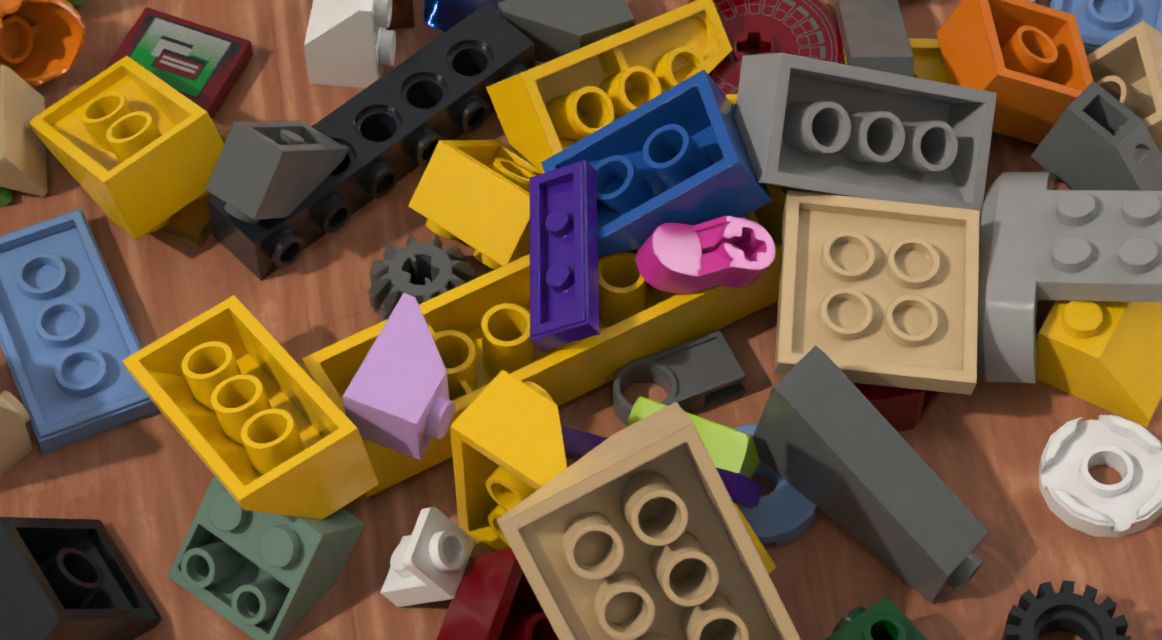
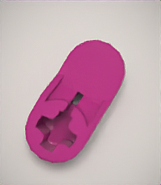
M723 216L694 226L681 223H664L658 226L638 250L636 264L643 279L654 288L665 292L686 295L716 285L745 288L753 284L774 260L776 249L772 237L758 223L744 218Z

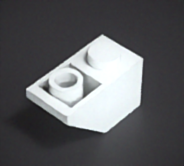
M313 0L304 42L309 84L367 88L382 77L384 66H393L396 53V32L386 30V27L389 28L391 22L392 0Z

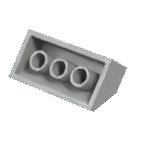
M786 53L742 56L735 121L758 183L840 196L980 210L979 217L982 215L997 97L996 92Z

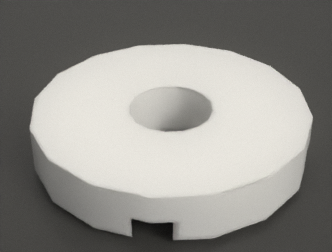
M1099 415L1098 420L1089 419L1083 422V417L1066 422L1050 436L1041 455L1038 467L1039 490L1050 511L1067 526L1093 537L1121 538L1143 531L1162 513L1161 442L1142 425L1117 415ZM1096 465H1107L1117 470L1123 480L1113 485L1102 484L1091 477L1088 469Z

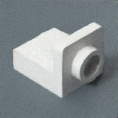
M423 508L420 511L412 534L402 536L400 544L394 550L390 560L391 567L380 593L397 607L454 599L476 541L438 508Z

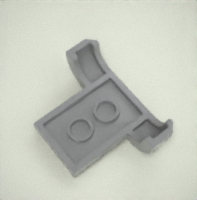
M1002 172L986 188L979 233L977 374L986 382L1036 383V319L1038 300L1162 302V191L1054 190L1052 172Z

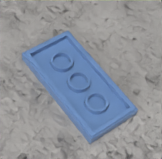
M82 208L0 236V347L23 406L30 417L29 421L42 454L160 412L158 407L127 372L122 362L123 359L142 348Z

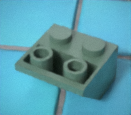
M213 476L167 577L254 640H283L338 581L365 523L343 508H340L323 520L243 510L219 480Z

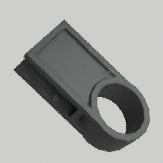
M719 329L640 360L631 361L621 367L614 378L613 407L617 417L627 425L634 405L627 402L622 393L634 383L650 382L657 384L667 392L668 396L662 404L668 406L677 402L684 412L692 414L744 394L745 389L741 381L746 379V374Z

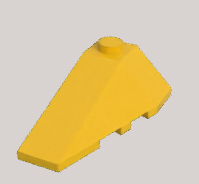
M695 0L487 86L486 89L509 144L541 173H545L541 162L700 71L705 70L709 74L732 51V47L713 0Z

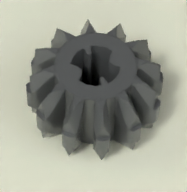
M410 234L405 248L402 249L387 244L383 253L384 260L372 262L370 270L371 288L368 290L370 305L374 308L375 313H380V321L382 322L390 317L403 293L416 297L418 304H421L475 279V272L471 268V263L464 262V254L461 252L458 244L443 248L442 241H440L437 234L426 244H418V241Z

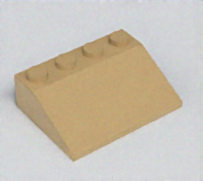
M677 402L613 434L497 519L505 538L559 640H801L693 421Z

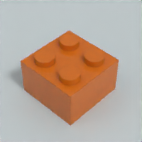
M962 0L936 32L948 84L997 93L992 132L1014 137L1024 142L1040 144L1066 108L1093 82L1077 20L1073 14L1027 0Z

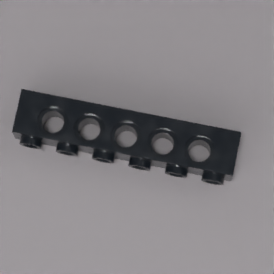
M484 4L311 126L348 148L344 160L288 217L261 219L258 224L244 222L227 213L224 209L226 202L213 195L207 200L214 237L261 281L278 268L291 265L298 259L304 249L326 233H333L345 225L350 216L373 199H379L387 195L399 180L420 165H427L439 140H456L465 132H472L478 129L487 117L495 111L486 87L535 67L534 42L488 4Z

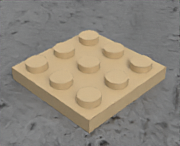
M787 190L783 208L774 374L786 375L816 345L852 383L972 395L977 384L980 210Z

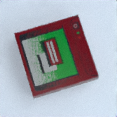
M146 7L104 70L125 56H128L207 111L212 120L253 56L252 44L249 40Z

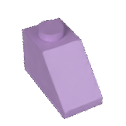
M403 293L345 391L343 402L345 415L358 428L361 438L421 460L432 439L440 440L446 434L454 415L455 403L449 400L447 371L416 297Z

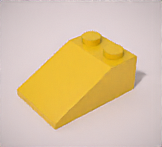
M125 56L28 121L32 131L103 212L135 240L146 233L162 228L167 224L172 215L195 199L211 194L205 189L224 147V143L207 111L128 56Z

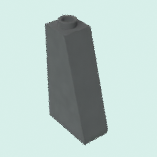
M815 345L771 390L753 435L759 458L802 495L816 504L821 511L928 601L933 603L948 585L959 592L984 562L976 555V552L989 531L836 364Z

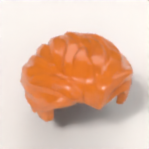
M0 0V65H5L12 69L33 88L40 87L54 78L67 74L75 65L76 58L81 54L85 44L84 37L86 32L84 30L86 26L81 21L80 14L66 0Z

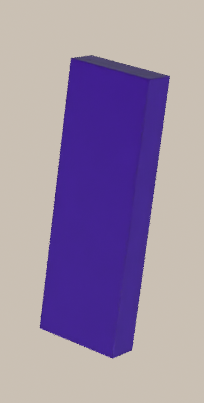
M587 160L529 178L530 341L541 351L600 334L596 170Z

